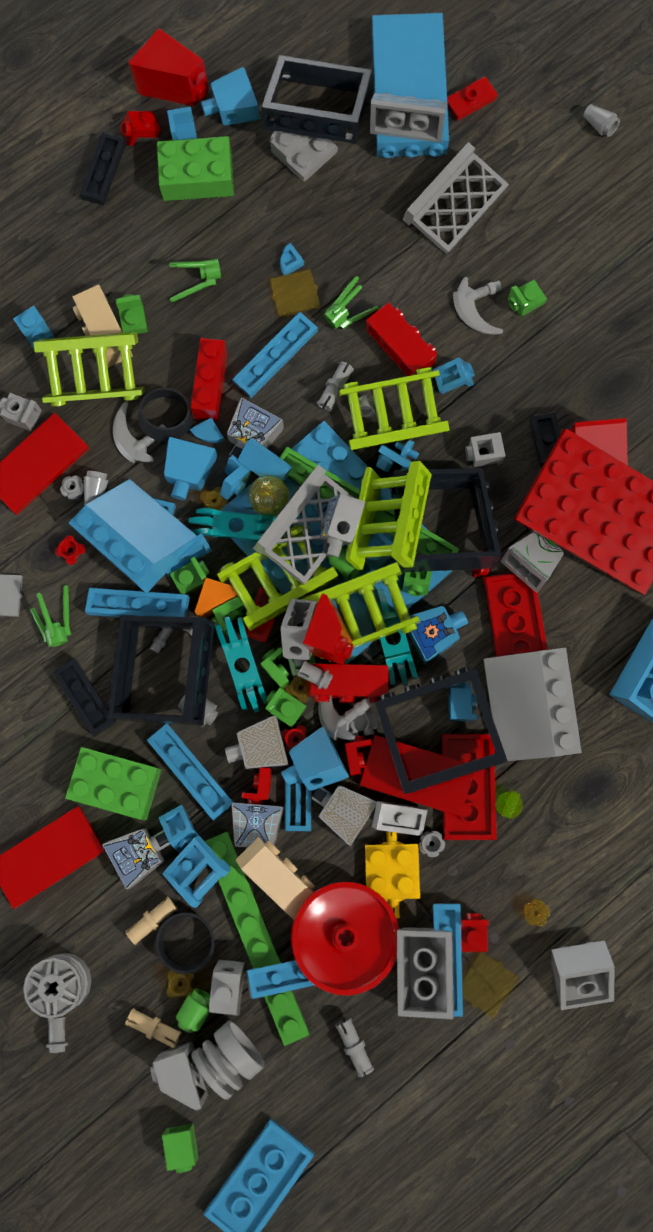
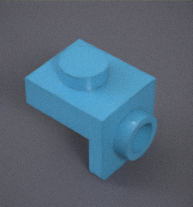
M233 455L228 458L225 473L229 476L224 479L220 495L226 500H229L234 494L238 496L245 489L251 471L238 462V459Z

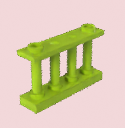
M137 332L39 339L33 342L35 353L43 352V356H46L52 394L45 395L42 398L43 403L51 402V406L65 405L66 401L111 397H124V400L139 399V395H142L145 389L144 386L135 387L130 349H133L132 345L138 343ZM117 346V349L120 350L125 388H110L105 352L108 351L107 347ZM92 348L93 352L96 353L101 390L86 391L81 359L83 349ZM68 350V354H71L76 392L62 393L56 359L58 351Z
M431 367L417 370V375L358 386V382L343 384L344 389L339 390L338 393L339 397L348 395L355 432L353 439L348 440L350 450L450 431L448 421L441 422V418L437 416L431 378H436L440 375L439 370L432 372ZM421 381L428 420H426V425L417 427L416 422H413L406 383ZM397 386L404 423L401 425L402 430L392 431V427H389L382 388ZM370 390L373 393L379 425L378 434L368 436V433L364 431L357 394Z
M420 461L410 462L407 475L380 478L371 467H366L359 500L365 501V505L354 539L346 549L345 558L358 571L363 570L366 557L392 556L402 567H413L432 475ZM405 486L402 498L378 501L380 489ZM401 509L397 521L373 523L376 511ZM396 532L392 545L368 547L371 534Z
M300 524L290 528L291 538L304 537ZM307 524V530H308V535H309V534H310V527H309L308 524ZM296 542L303 555H306L305 542ZM287 543L276 544L272 551L279 557H287L283 551L287 547ZM310 546L311 554H315ZM255 552L236 564L234 562L228 563L220 569L221 572L217 575L222 583L228 580L231 582L247 610V616L243 620L249 631H252L285 612L291 599L301 600L337 582L338 574L334 567L327 570L326 567L323 568L320 564L313 574L314 578L307 581L304 585L283 569L292 585L291 591L284 595L278 593L261 562L268 558L263 553L260 555L258 552ZM312 558V562L314 563L317 558ZM251 567L270 598L268 600L269 603L261 608L255 605L238 576Z
M397 562L301 599L317 601L318 604L323 593L332 602L335 601V604H338L352 639L351 644H353V648L398 631H402V634L409 633L417 629L416 624L421 623L418 616L410 618L397 584L398 576L403 575ZM382 582L384 586L387 585L401 621V623L388 628L385 626L372 592L374 590L373 586ZM356 592L363 595L376 629L375 633L364 637L360 634L348 602L350 599L349 595Z

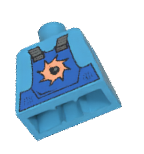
M440 606L410 615V618L418 616L421 623L416 624L417 629L408 634L424 665H426L459 641L460 636L456 629L468 624V621L462 610L449 616L445 607Z

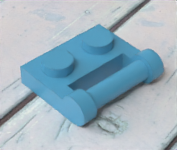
M200 836L192 839L162 874L190 906L197 908L203 901L202 897L221 877H225L230 872V866L221 860ZM209 865L213 871L195 890H192L189 885Z

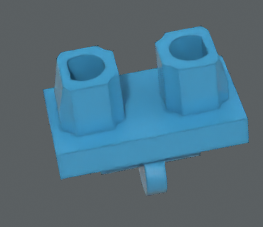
M410 439L405 445L397 441L395 448L402 451L401 454L382 445L378 451L381 455L376 466L389 473L396 462L402 466L401 470H409L410 462L412 461L407 459V456L415 460L419 456V453L412 449L415 442Z

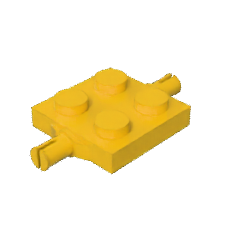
M386 831L387 842L379 845H365L366 886L379 893L389 903L392 910L394 907L396 918H400V901L420 899L418 844L397 842V832H392L391 836V832Z

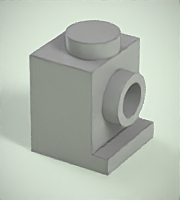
M12 393L9 394L8 398L4 397L0 401V416L6 422L32 432L42 411L38 404L33 400L30 401Z
M501 432L470 438L469 446L465 447L467 461H472L473 467L503 463L505 451ZM484 450L487 454L480 455L479 451Z

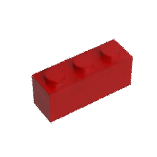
M388 302L366 320V331L406 376L417 375V370L428 367L432 368L435 365L437 358L435 348L429 342L425 343L414 325H409L405 321V317L399 308H394Z
M200 338L191 410L195 419L207 420L212 418L213 421H219L228 357L225 340Z
M311 663V665L325 672L329 670V674L333 675L327 689H318V685L307 680V698H314V702L327 703L329 698H339L340 703H355V699L366 698L370 704H375V702L380 701L379 696L388 693V666Z

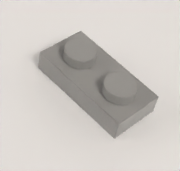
M377 801L372 828L422 836L428 810L420 807Z

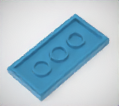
M270 1118L203 1215L224 1232H261L311 1161L315 1152Z

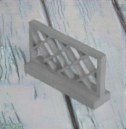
M469 142L413 202L403 217V221L409 226L413 224L446 254L453 249L509 185L474 153L476 148ZM472 162L480 169V176H468V166ZM469 181H481L482 192H470ZM485 181H494L500 188L496 192H486ZM465 182V192L453 193V183ZM440 198H449L450 209L438 210L437 201ZM454 198H466L467 209H455ZM470 198H482L483 207L481 209H471ZM467 214L468 224L456 226L455 215ZM424 215H434L435 226H426L420 220ZM439 215H451L452 226H439ZM440 231H452L453 240L449 245L440 239Z
M317 465L253 547L260 555L262 553L303 585L327 556L324 554L327 540L322 539V553L311 554L309 541L321 540L320 535L308 536L307 523L319 522L320 530L322 529L324 517L321 504L328 503L329 499H320L319 488L324 483L332 489L333 497L337 494H343L354 498L324 474L326 470L320 465ZM315 494L316 500H311V498ZM316 504L318 517L306 518L304 507ZM302 523L304 537L291 538L290 525ZM284 533H285V534H286V538H285V539H280V538L284 535ZM304 541L306 555L293 556L291 542ZM278 543H287L289 556L279 557L272 551L273 547ZM312 558H317L316 561L313 563ZM307 559L309 570L304 576L295 569L294 560Z

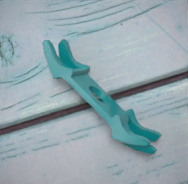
M201 508L196 510V514L211 515L214 518L207 516L189 518V523L212 527V529L200 528L193 530L196 536L202 533V535L213 537L220 536L258 542L263 535L260 532H265L271 525L261 521L273 523L276 517L265 514L253 515L219 511L213 508ZM234 519H241L244 523L243 529L239 532H232L229 528L230 522Z
M383 588L378 589L383 612L382 618L386 628L401 623L394 603V612H391ZM398 631L401 635V640L398 644H389L386 641V636L380 638L388 666L391 685L396 684L392 664L396 662L403 686H408L404 660L408 661L413 679H417L418 675L406 634Z
M229 616L225 617L231 643L227 644L220 624L215 625L229 665L242 710L247 709L242 690L246 689L254 711L259 712L254 686H257L264 704L267 695L252 655L242 617L237 618L242 638L238 640ZM238 658H246L249 661L250 667L247 671L239 672L235 669L234 663Z

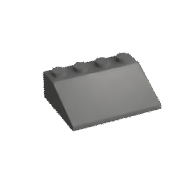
M566 648L483 659L490 711L507 761L582 753Z

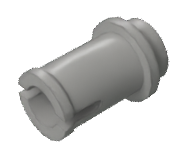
M304 661L297 675L318 685V689H327L333 677L332 674H329V670L325 672L307 663V661Z
M66 1017L48 1018L49 1044H46V1048H49V1053L65 1052V1046L68 1045V1042H65Z

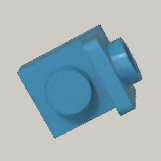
M456 358L433 369V371L439 370L440 375L435 379L439 392L442 394L464 384L469 387L474 385L472 380L474 376L473 368L469 362L466 363L461 358Z
M388 533L374 534V537L369 541L368 547L392 545L394 538ZM392 556L366 557L364 565L373 572L380 569Z
M182 805L159 817L169 843L177 852L183 851L194 837L199 836Z

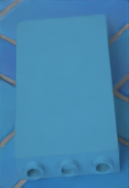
M443 13L372 15L374 93H389L396 96H413L419 99H437L447 102ZM447 106L441 143L376 134L377 157H416L420 155L436 157L447 155L449 145Z

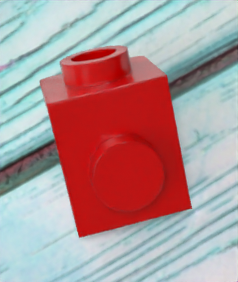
M128 111L124 121L121 123V133L125 137L128 146H133L137 137H159L161 133L153 111Z

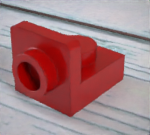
M357 736L354 740H350V743L345 744L350 776L360 775V769L365 768L363 753H357V748L372 746L371 739L365 740V736Z
M260 767L259 773H255L253 788L258 789V793H242L241 798L247 799V804L263 805V800L269 801L272 769Z
M466 913V918H461V952H488L487 926H489V920L482 918V913Z

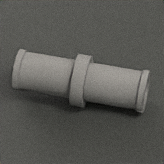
M346 362L339 363L333 377L327 380L326 389L317 402V405L322 408L325 401H328L324 408L325 411L332 410L339 396L338 391L344 389L343 384H346L351 373L354 371L353 367L349 365L345 373H343L347 365Z
M351 1017L345 1018V1022L343 1020L335 1024V1027L345 1045V1054L350 1056L358 1077H363V1072L368 1075L374 1070V1067L364 1049L365 1043L363 1039L359 1038Z

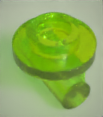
M512 790L511 792L502 793L496 801L498 813L508 819L517 817L523 808L520 798L521 794Z

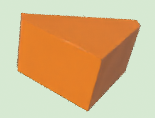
M206 578L195 609L196 616L206 618L214 614L213 609L238 597L234 587Z

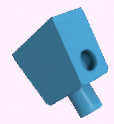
M244 67L212 82L210 86L213 98L201 101L204 115L208 116L218 112L223 125L260 119L258 103Z
M169 437L164 477L168 483L174 484L171 494L173 498L186 500L189 489L202 490L218 458L215 448Z
M324 727L319 728L290 750L289 754L294 765L281 772L288 786L301 779L307 789L311 791L349 777L332 739Z

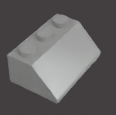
M374 93L371 100L370 134L441 143L447 102L437 99H419L413 96H396L389 93Z
M408 927L397 930L398 1016L453 1019L452 932L433 928Z

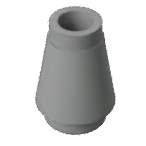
M592 104L586 108L583 117L601 136L606 135L610 137L613 135L620 123L616 113Z
M87 471L86 476H84V506L104 494L108 484V480H106L107 474Z

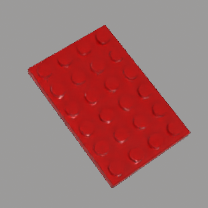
M564 429L513 520L637 593L645 595L653 582V481L570 430Z

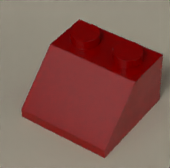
M322 593L303 644L314 656L343 665L345 659H349L352 654V639L337 608L330 598Z

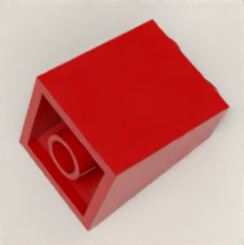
M158 29L128 62L136 91L140 95L195 106L206 97L209 91L203 59L161 29Z
M626 418L574 423L570 430L571 432L628 465Z

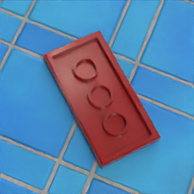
M53 413L0 462V499L18 515L90 448L56 413Z
M514 573L484 577L483 583L495 657L548 650L538 593Z
M490 734L441 735L443 756L467 763L495 754ZM495 766L473 774L461 817L443 811V840H497Z
M375 735L360 786L461 817L474 773L405 795L387 739ZM397 742L409 781L466 763Z
M77 806L0 855V887L13 909L18 908L105 852L102 842L82 808Z

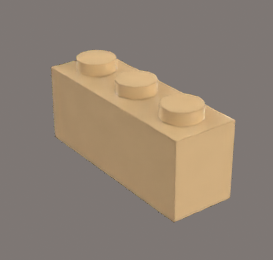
M100 285L72 296L76 303V306L72 308L78 320H84L86 326L82 327L86 336L122 333ZM117 346L107 347L108 351H105L107 366L111 367L122 362L121 353Z
M258 837L236 859V862L241 870L294 920L302 903L313 893L312 889L315 885L305 875L300 878L295 873L298 870L297 867L288 858L283 861L278 856L280 851L270 840L265 843Z

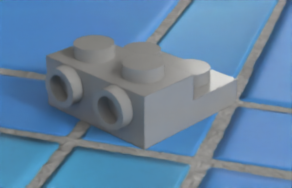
M274 131L271 136V152L303 182L337 153V146L329 139Z

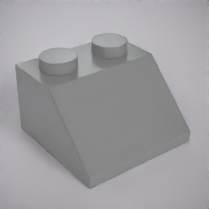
M605 940L570 947L563 946L551 950L552 971L561 1010L614 1001L615 966Z
M193 1041L176 1046L174 1049L170 1048L161 1051L153 1061V1067H151L153 1082L159 1084L161 1092L194 1110L201 1109L208 1093L204 1079L192 1059V1053L195 1051Z

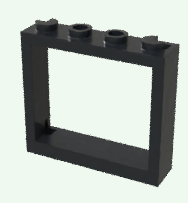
M279 55L262 104V129L356 144L370 93L372 70ZM284 72H290V75H285ZM282 80L358 92L352 115L278 104L275 101ZM270 116L274 117V121L269 120ZM346 128L352 129L353 134L346 133Z
M483 468L428 469L432 474L429 490L471 489L483 552L419 554L417 547L413 567H403L404 572L494 569L499 559L502 558L500 552L502 544L498 543V524L493 520V501L488 496L489 482L485 481ZM394 470L392 477L406 476L409 470ZM405 486L390 488L392 499L402 498ZM401 509L394 510L395 521L399 519Z
M120 615L119 629H117V647L114 652V671L111 677V695L108 702V718L120 721L204 726L215 622L203 617ZM139 628L192 629L183 716L129 712Z
M469 667L461 668L454 671L455 676L446 679L444 675L430 679V684L420 687L419 683L405 687L404 693L395 695L394 692L386 693L379 696L380 701L375 702L405 795L507 762L476 669L470 670ZM471 680L496 753L409 781L386 708Z

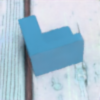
M191 107L167 110L173 140L197 139Z

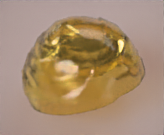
M264 475L256 479L251 485L249 500L257 513L273 517L279 515L287 505L289 491L280 478L273 475Z

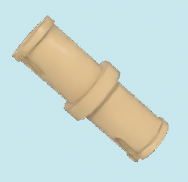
M167 896L150 912L147 910L143 913L144 917L126 930V935L133 944H138L152 930H158L160 924L170 915L178 911L176 905Z
M134 1008L128 1016L129 1020H126L125 1023L126 1026L146 1034V1038L150 1040L154 1038L173 1049L179 1041L178 1037L182 1034L181 1031L161 1023L160 1018L155 1017L153 1019Z

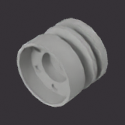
M61 953L46 958L33 966L25 978L23 988L25 1001L30 1009L41 1017L52 1019L64 1016L81 1004L89 994L92 982L90 970L86 963L74 954ZM56 981L58 983L57 991L53 992L51 988L53 987V982Z
M230 1020L214 1033L218 1046L206 1040L202 1044L203 1049L198 1047L192 1053V1059L202 1078L225 1100L234 1095V1089L239 1090L243 1086L238 1073L251 1080L265 1067L264 1061L254 1044Z

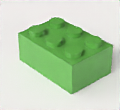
M229 136L157 142L159 186L164 201L234 196L232 152Z
M81 747L65 799L136 819L147 820L162 769Z

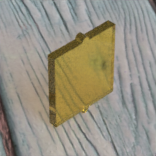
M311 269L270 279L273 291L272 300L276 302L279 317L320 307L316 292L318 286L314 284Z
M480 952L462 981V996L472 1003L473 1008L478 1007L494 1018L519 977L504 968L502 962H496L483 952Z

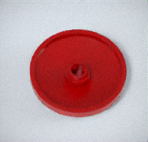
M353 882L332 883L313 892L298 909L291 930L292 953L300 971L318 988L336 995L360 994L378 985L394 966L397 959L398 922L388 902L373 889Z

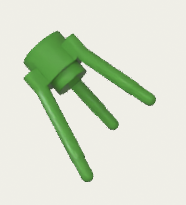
M218 258L197 262H170V267H199L201 279L206 278L207 280L171 297L170 301L174 302L207 286L216 285L215 279L221 278Z
M358 276L353 278L332 306L323 314L326 321L334 329L340 326L344 330L348 325L379 310V306H375L347 319L349 312L345 306L362 289V286L358 285L347 296L359 280Z
M65 585L63 587L64 627H61L59 622L52 624L42 594L37 593L46 626L44 627L35 608H31L30 612L42 633L44 643H47L48 647L67 643V636L72 635L69 627L68 586Z

